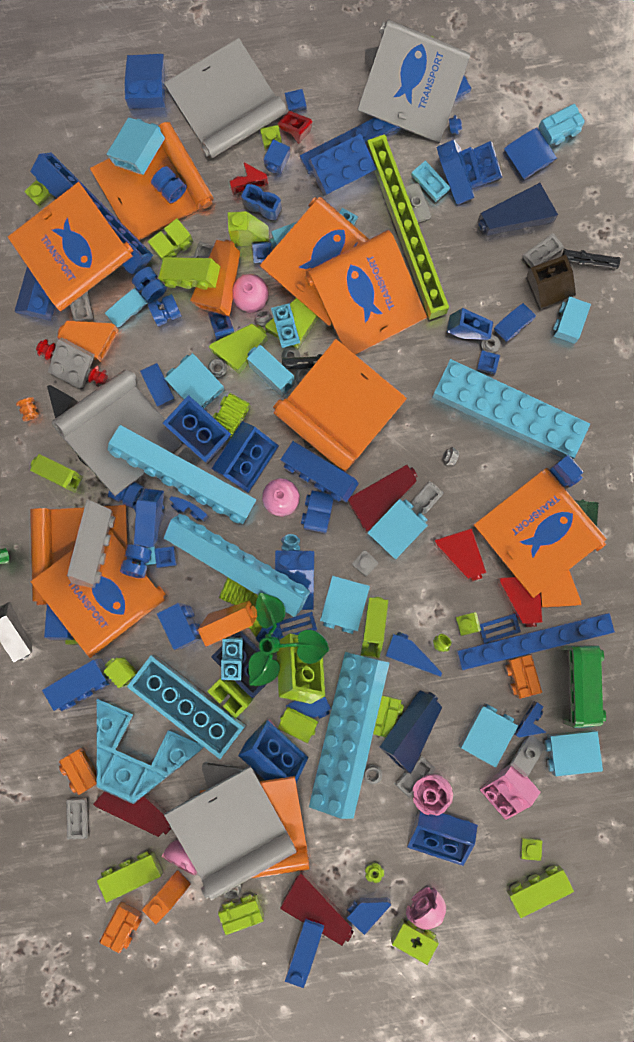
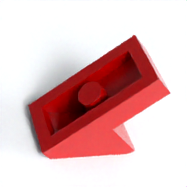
M288 111L277 125L281 130L291 133L296 142L300 144L310 133L313 121L310 118Z
M245 162L246 176H237L229 181L233 195L243 193L247 184L258 187L268 185L267 175Z

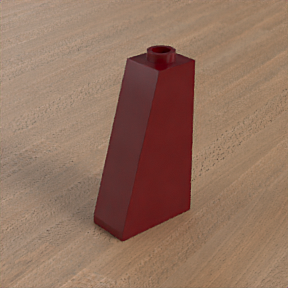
M407 464L349 498L347 502L365 533H368L417 482L416 478L418 476L413 467L409 468Z
M104 791L93 804L95 807L157 837L162 833L166 835L172 829L164 816V813L167 811L148 794H145L132 804Z
M299 871L284 897L280 909L303 923L307 919L324 925L322 934L343 946L344 942H349L353 935L352 923L304 871Z

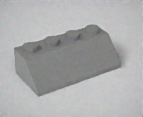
M86 500L67 576L72 584L95 588L96 583L99 584L102 572H99L106 560L104 550L105 546L110 544L111 535L108 534L110 528L114 527L115 517L111 509L90 500Z

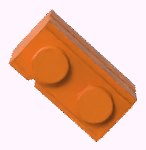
M532 654L507 660L505 670L507 676L512 678L513 683L510 684L513 695L521 699L542 693Z
M83 747L59 761L61 764L59 769L64 776L67 775L69 778V787L74 793L77 792L80 795L97 784V771Z
M120 902L99 942L117 953H121L123 948L127 949L133 939L130 937L132 930L137 931L142 921L139 918L142 912L124 902Z

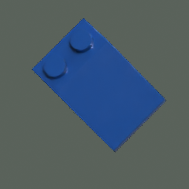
M164 54L127 55L125 100L128 108H166Z
M275 550V570L287 575L289 579L302 584L310 591L302 610H314L315 552Z

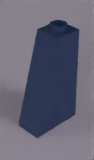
M538 183L481 212L478 218V226L488 236L549 224L556 220L558 213L541 183Z
M421 690L380 745V749L398 767L410 774L442 709L436 695L431 692L427 694Z

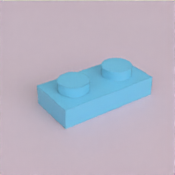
M426 160L411 173V176L419 182V185L435 202L450 190L449 185Z

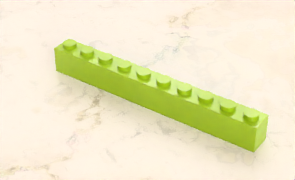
M384 134L367 140V148L376 166L374 172L428 318L431 320L445 315L448 312L449 305L387 138Z

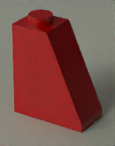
M472 528L433 541L434 546L465 579L471 578V581L482 578L481 574L486 573Z
M516 577L497 579V583L516 615L518 622L525 624V627H537V623L542 622L540 593L532 598Z

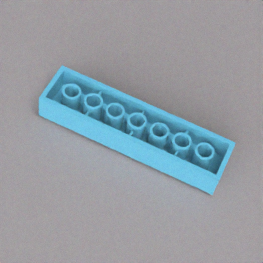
M450 359L432 397L560 458H564L568 454L572 459L576 457L590 426V423L452 359Z
M345 652L309 808L340 819L354 818L389 662Z

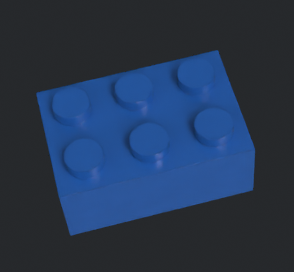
M361 134L307 161L323 196L376 170V166Z
M177 603L157 613L174 650L183 649L202 639L198 631L200 624L195 623L193 619L195 614L191 606Z
M102 658L90 661L42 690L53 711L59 709L61 712L68 710L76 705V700H85L93 695V690H101L110 685L109 681L111 679H109V676H106L107 673H104L106 667Z

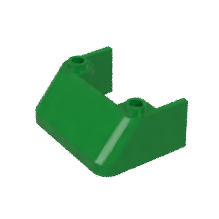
M562 645L561 649L569 650L571 719L563 720V724L573 728L602 726L603 722H606V711L603 710L601 663L604 661V651L597 645Z

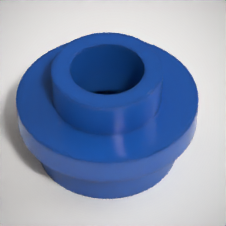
M457 115L449 118L451 134L456 133L458 135L459 130H462L461 118L458 119Z

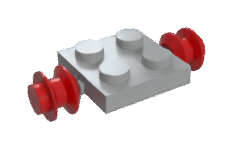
M64 338L58 339L57 345L55 343L49 345L48 339L38 343L36 347L37 355L42 356L44 354L45 360L52 358L48 370L52 375L79 389L84 387L87 376L88 382L92 383L95 381L97 387L105 384L108 375H106V370L99 371V366L91 369L95 356L93 353Z

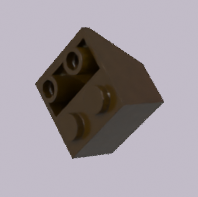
M566 255L531 267L527 273V278L540 309L576 296L574 274Z

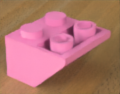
M511 765L500 770L480 789L505 820L531 807L541 793L528 777H524Z

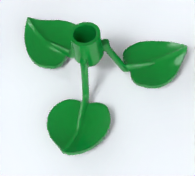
M259 593L256 601L257 621L265 629L270 628L272 625L273 627L265 635L266 638L260 641V652L254 653L249 660V685L251 686L265 685L277 678L280 665L278 661L272 659V653L278 652L280 648L298 647L297 655L299 659L307 664L320 661L329 652L326 639L314 630L300 632L298 634V643L280 644L278 638L271 637L277 628L276 623L282 622L285 617V606L280 599L265 593Z

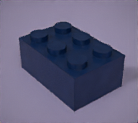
M241 630L231 636L243 638L241 680L234 681L253 699L267 684L261 686L249 685V660L254 653L260 652V649ZM222 646L211 656L220 667Z

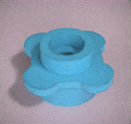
M287 534L281 539L283 543L281 549L283 551L300 550V539L296 535Z

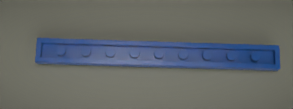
M464 75L455 100L471 92V86ZM373 118L300 155V160L307 173L310 174L312 171L307 162L309 159L359 134L362 135L367 145V140L384 134L387 135L400 127L378 118Z

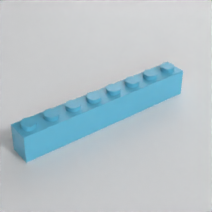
M121 425L108 443V451H110L112 456L116 458L121 457L130 466L143 469L147 475L161 479L162 483L167 486L172 485L176 487L180 493L194 497L200 504L209 505L215 512L229 516L230 520L235 523L243 524L257 500Z
M178 514L171 519L164 539L257 595L265 593L280 599L285 606V611L293 617L302 610L310 594V591L302 584L292 581L287 575L277 572L270 565L262 563L253 555L239 549L238 546L230 544L220 535L210 532L206 527L195 523L186 515Z

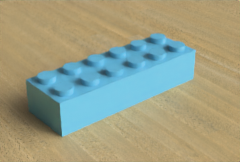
M151 655L127 686L132 692L219 759L223 757L246 726L156 655Z

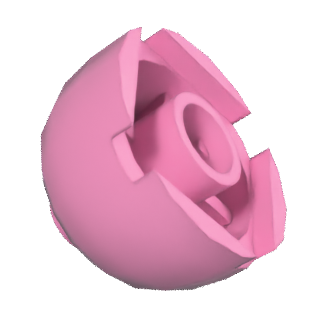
M244 274L237 278L233 285V302L236 307L247 313L258 312L264 308L269 298L268 286L265 281L255 274Z
M278 478L272 480L265 486L262 493L264 507L269 513L280 517L293 513L297 509L300 500L298 488L287 479Z
M425 775L413 787L414 804L426 815L438 816L445 812L452 803V787L448 780L440 775Z
M179 840L171 842L165 849L162 858L196 876L197 871Z
M426 887L413 896L411 899L413 904L411 907L408 905L406 909L407 918L420 929L429 930L439 926L446 914V903L441 894L435 888L431 890L429 887Z

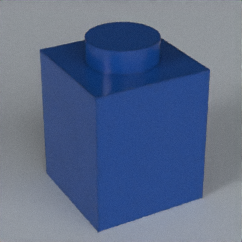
M272 140L264 157L266 169L272 173L278 172L282 174L291 155L290 147Z

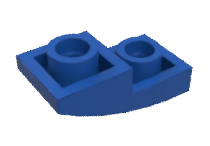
M522 303L494 327V330L507 342L519 334L523 327L532 322L536 315Z
M158 363L140 370L157 407L174 399Z
M173 496L169 498L173 502L171 506L178 513L182 511L186 514L191 509L190 514L197 521L201 519L203 522L209 517L203 510L189 501Z

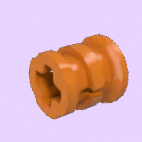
M33 397L22 399L16 403V406L20 407V414H23V421H30L39 417V413L35 411L37 409L36 405H33L35 401Z

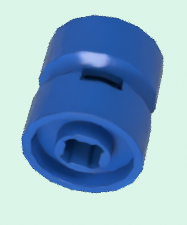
M168 166L157 171L151 180V184L158 192H162V196L169 203H174L181 198L187 188L180 178H176V174Z
M151 267L143 268L132 278V283L138 291H142L141 295L148 303L161 298L167 290L163 282L157 279L158 276Z
M172 294L163 297L161 302L156 300L148 304L158 327L166 324L168 319L173 321L182 317Z
M133 482L116 496L109 491L108 497L117 502L122 500L124 505L133 509V505L137 504V499L143 492L144 487Z
M127 545L124 555L127 559L123 560L120 572L135 578H145L147 571L145 564L150 561L152 551L138 545Z

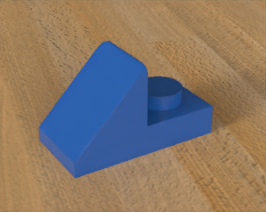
M214 312L208 313L216 341L234 333L229 316Z
M533 701L518 724L514 735L520 738L546 733V731L534 724L535 720L538 721L541 718L544 706Z

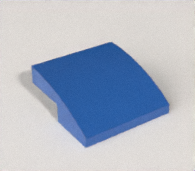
M537 127L504 148L524 180L557 159Z
M491 141L474 149L469 147L462 151L472 188L503 178Z

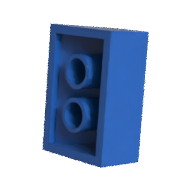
M27 266L14 312L51 321L55 305Z
M189 395L163 422L172 433L205 463H208L231 436L229 431Z
M242 421L211 469L249 493L279 445L255 426Z
M268 720L250 736L238 755L265 781L295 776L296 783L309 758Z
M419 810L407 848L464 866L475 846L478 825L467 820L452 817L449 814L442 813L438 816L426 815Z

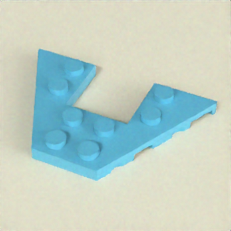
M99 699L96 700L97 788L134 804L203 749L201 744L168 730L151 765L121 753L116 749L133 714Z

